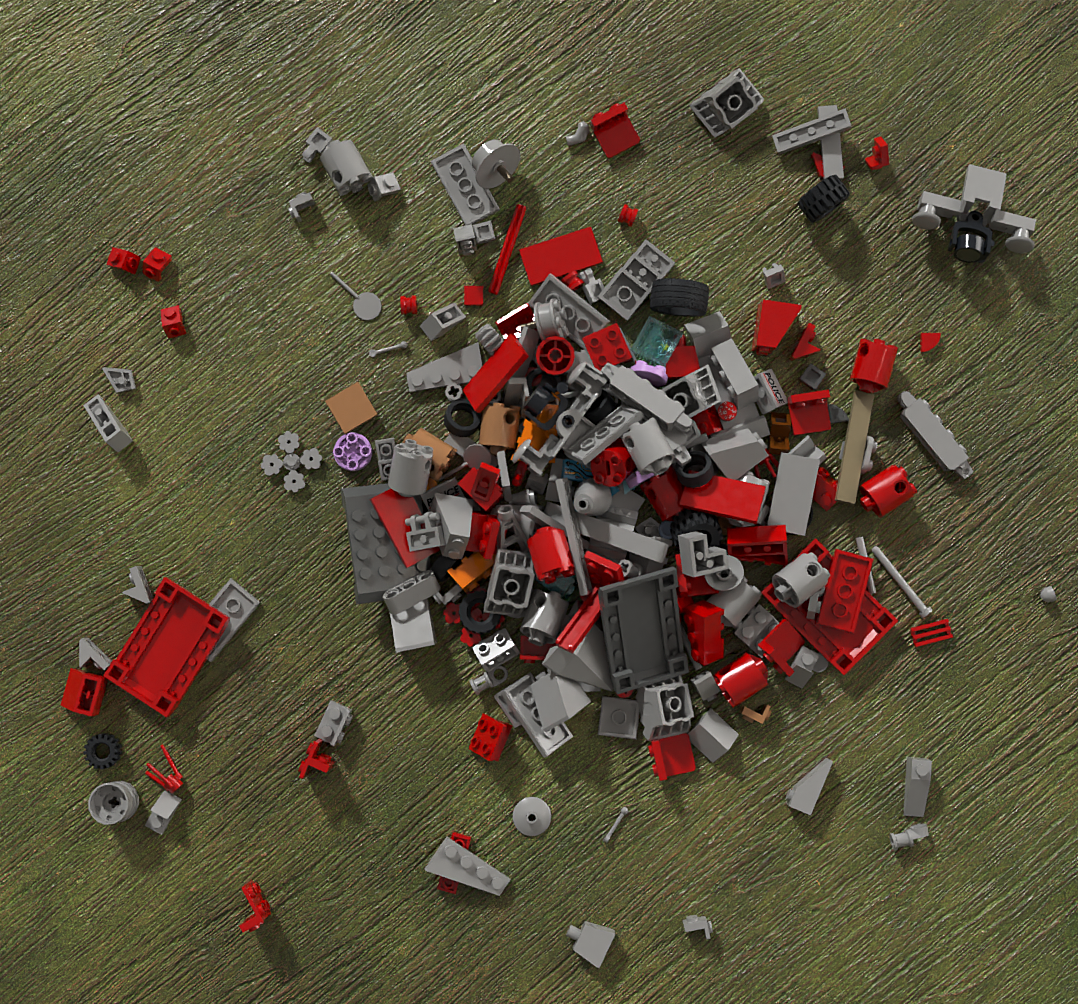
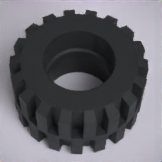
M835 174L825 178L800 198L797 205L810 223L819 221L841 205L848 198L850 192Z
M686 509L683 512L680 511L679 515L673 518L674 522L670 524V534L679 553L678 535L701 530L699 533L707 535L708 548L720 546V540L723 539V535L715 515Z

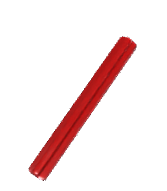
M516 205L488 289L491 294L497 295L499 293L526 212V206Z

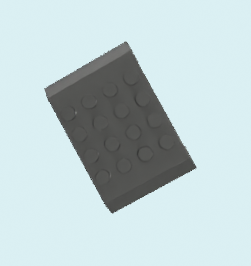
M388 483L341 489L355 581L353 586L356 605L384 601L383 594L424 571L431 570L429 556L408 568L404 566L370 501L371 498L391 489ZM421 495L413 496L422 515H424Z
M674 567L599 588L598 597L610 680L616 694L689 673L687 655L683 651L676 593L678 578L677 570Z

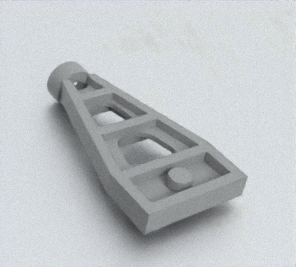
M511 505L500 506L497 509V519L500 522V527L497 535L496 553L498 549L506 550L509 545L515 542L520 546L518 552L530 553L527 539L514 516L513 507ZM513 527L515 534L505 539V530Z

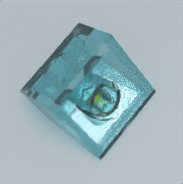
M649 316L631 351L636 356L650 363L665 367L683 333Z

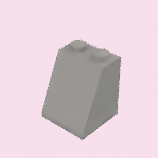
M748 428L709 438V440L701 443L724 475L734 480H737L769 456L765 450L767 445L756 432L752 434Z
M435 492L429 512H439L441 516L440 520L434 522L435 527L442 526L445 545L439 546L443 556L452 559H462L470 538L473 500Z
M428 598L399 614L392 615L390 613L396 653L437 644Z
M547 669V674L543 671L535 677L536 681L530 685L544 732L567 721L591 702L578 681L558 676L549 669Z

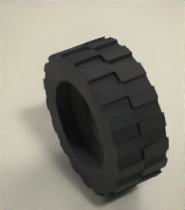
M483 590L467 594V597L463 598L459 606V616L463 626L475 634L489 633L491 630H494L502 614L490 613L488 619L483 622H477L472 618V607L477 603H485L487 592Z

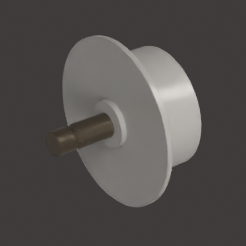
M490 140L484 143L476 151L472 159V166L476 170L477 184L482 188L490 189L499 186L504 181L511 183L514 180L512 174L520 161L519 149L514 144H503L500 140Z

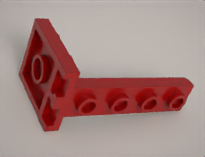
M590 551L586 552L584 559L591 583L596 586L555 642L556 646L572 654L601 615L598 597L599 588L625 580L621 565Z

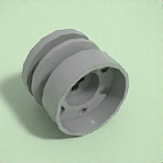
M125 781L104 783L96 787L88 800V809L91 816L97 822L104 825L123 822L131 818L139 806L137 790Z

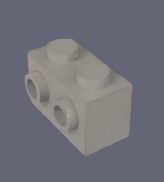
M506 628L496 631L492 636L481 640L472 647L487 673L520 654Z

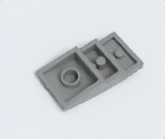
M645 239L637 251L632 254L624 266L619 269L598 295V298L628 321L651 294L653 281L663 279L675 265V262Z

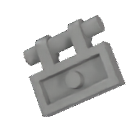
M426 512L421 516L416 514L405 519V524L411 526L412 529L411 532H406L410 552L445 545L442 526L435 527L434 524L436 520H440L439 512ZM421 523H425L426 529H421Z

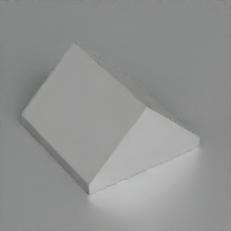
M720 311L684 324L691 345L695 346L698 359L711 355L712 347L731 339L729 325Z
M711 708L687 733L690 742L712 763L730 749L739 735Z

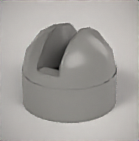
M1052 586L1046 587L1041 591L1040 595L1043 601L1053 602L1057 600Z

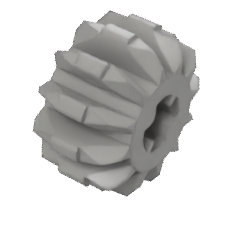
M490 324L482 326L475 333L476 339L491 356L504 341Z

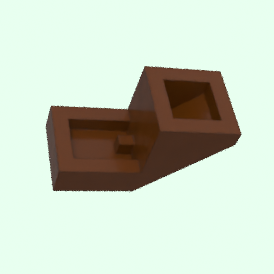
M771 412L768 440L769 454L781 455V452L789 453L790 451L789 433L791 419L788 413Z

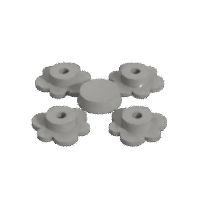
M286 431L284 435L278 437V442L280 443V449L290 454H287L283 461L278 459L276 454L272 456L265 455L261 468L265 469V474L270 476L273 473L278 474L280 472L279 468L284 464L286 469L291 470L289 475L284 477V488L298 492L299 489L305 487V481L303 480V474H298L295 469L299 467L300 462L305 465L306 469H318L322 456L316 448H312L310 451L304 450V455L299 458L298 455L293 453L295 448L299 447V436L296 433L291 434V432Z

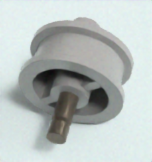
M552 298L550 302L545 304L535 303V321L520 325L521 331L524 326L537 329L542 341L552 336L563 338L569 336L568 328L565 325V320H567L566 311L564 308L561 309L560 302L556 298Z

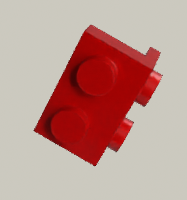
M526 303L508 315L501 317L495 323L504 339L512 333L519 340L522 332L520 325L535 321V317L529 304Z
M819 466L812 499L824 510L828 511L837 502L835 501L838 480H834L829 476L830 474L825 468Z
M521 635L520 659H524V663H535V660L544 661L549 649L556 646V644L547 643L543 646H538L528 641L529 637Z

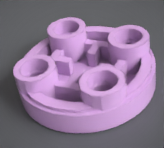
M638 360L636 365L630 368L637 376L648 380L653 387H661L667 383L668 376L664 366L656 365L654 367L648 365L645 361Z
M350 432L337 440L333 454L339 466L348 471H358L369 464L372 458V447L363 435Z
M637 471L625 479L631 489L655 475L654 473L641 475Z

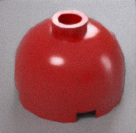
M558 336L548 337L543 340L536 352V360L540 369L551 375H560L568 371L573 365L575 358L574 348L570 342Z

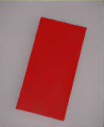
M591 227L519 249L530 286L543 283L550 273L559 278L574 270L578 272L603 263Z
M512 333L509 334L463 389L473 409L479 414L529 357L517 337Z
M689 470L688 474L698 473L697 471ZM713 475L712 479L701 487L690 488L684 486L679 505L686 509L757 524L766 486Z
M389 489L370 499L406 568L440 550L439 546L410 552L406 532H411L412 529L411 526L405 524V519L416 514L422 515L413 496L404 497L393 489ZM421 523V529H426L425 523Z
M835 549L829 570L830 577L827 579L828 582L825 586L816 624L852 634L855 633L874 559Z

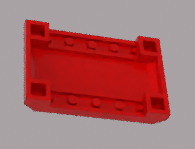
M814 538L794 558L796 559L801 554L812 552L816 555L822 568L827 569L829 572L833 556ZM772 581L761 591L763 597L842 675H845L898 622L867 590L865 591L854 634L816 624L818 613H815L814 619L807 618L810 598L794 608L785 602H781L776 597ZM823 596L819 597L817 601L821 602Z
M164 577L154 594L156 595L118 657L112 660L103 676L163 716L169 717L180 704L224 633L230 617L168 577Z

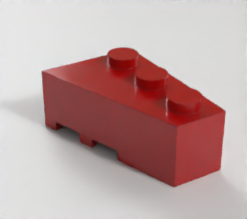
M786 525L727 528L728 555L742 561H763L765 565L770 566L771 563L782 565L783 568L788 565Z

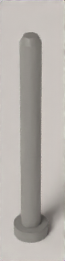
M873 547L872 552L918 608L920 617L924 618L933 611L931 607L924 605L879 547Z

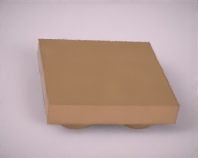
M359 382L325 401L344 434L349 433L378 415Z

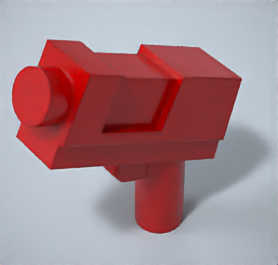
M519 461L511 482L516 487L521 486L526 468L528 467L523 461Z

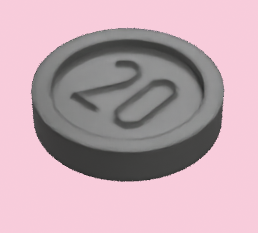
M821 654L813 668L815 672H822L828 666V661Z

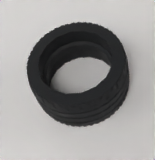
M664 278L654 280L651 288L650 309L657 313L673 316H703L708 308L709 286L702 282L687 279Z

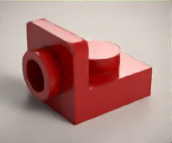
M881 136L874 138V146L872 147L874 156L865 158V163L871 170L881 169L889 165L888 144Z

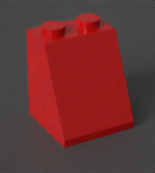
M763 299L757 308L751 351L756 352V355L760 356L771 354L796 318L802 305Z

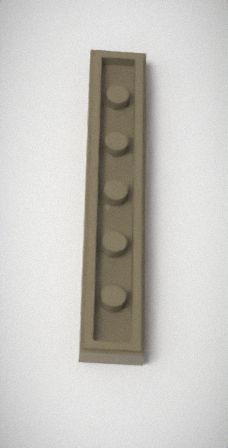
M857 390L853 394L835 501L850 505H854L856 502L874 399L873 394Z

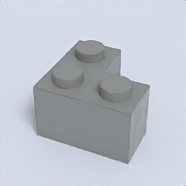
M694 531L678 535L682 574L698 577L728 569L726 550L715 546L708 548L706 534Z

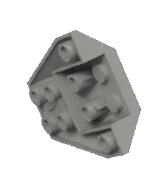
M576 600L568 617L572 619L583 603ZM597 619L573 654L558 646L549 649L542 665L556 675L608 691L613 690L603 625L599 619Z

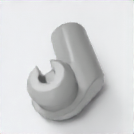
M586 122L578 123L576 133L566 137L568 146L585 141L589 133V125Z

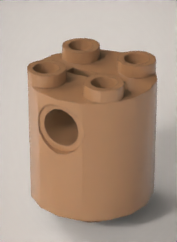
M503 403L488 404L483 409L479 444L489 449L491 455L497 456L499 451L516 450L521 407H505Z
M420 428L415 435L408 433L402 443H405L407 439L415 440L418 445L433 448L429 477L438 482L443 472L445 473L451 464L449 461L453 459L457 449L423 428Z

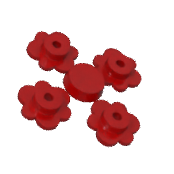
M478 586V587L474 590V591H481V590H483V591L487 592L486 589L481 588L480 586ZM452 602L447 604V609L443 610L447 623L451 624L454 622L458 624L460 622V604L455 605ZM480 603L475 604L471 609V616L477 622H480L482 619L484 621L487 620L490 613H484L482 616L481 610L476 608ZM501 616L500 622L495 629L501 627V622L505 620L504 616ZM466 628L462 629L461 642L467 643L469 647H472L481 641V634L472 633Z

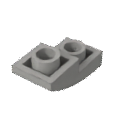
M394 438L375 441L381 480L389 479L394 447L396 445Z

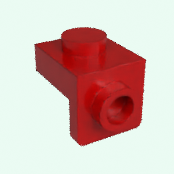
M112 247L106 265L135 274L141 257L128 250Z
M155 247L144 259L142 273L148 278L159 282L161 272L171 262L172 256Z
M179 305L160 310L162 328L168 338L186 334Z

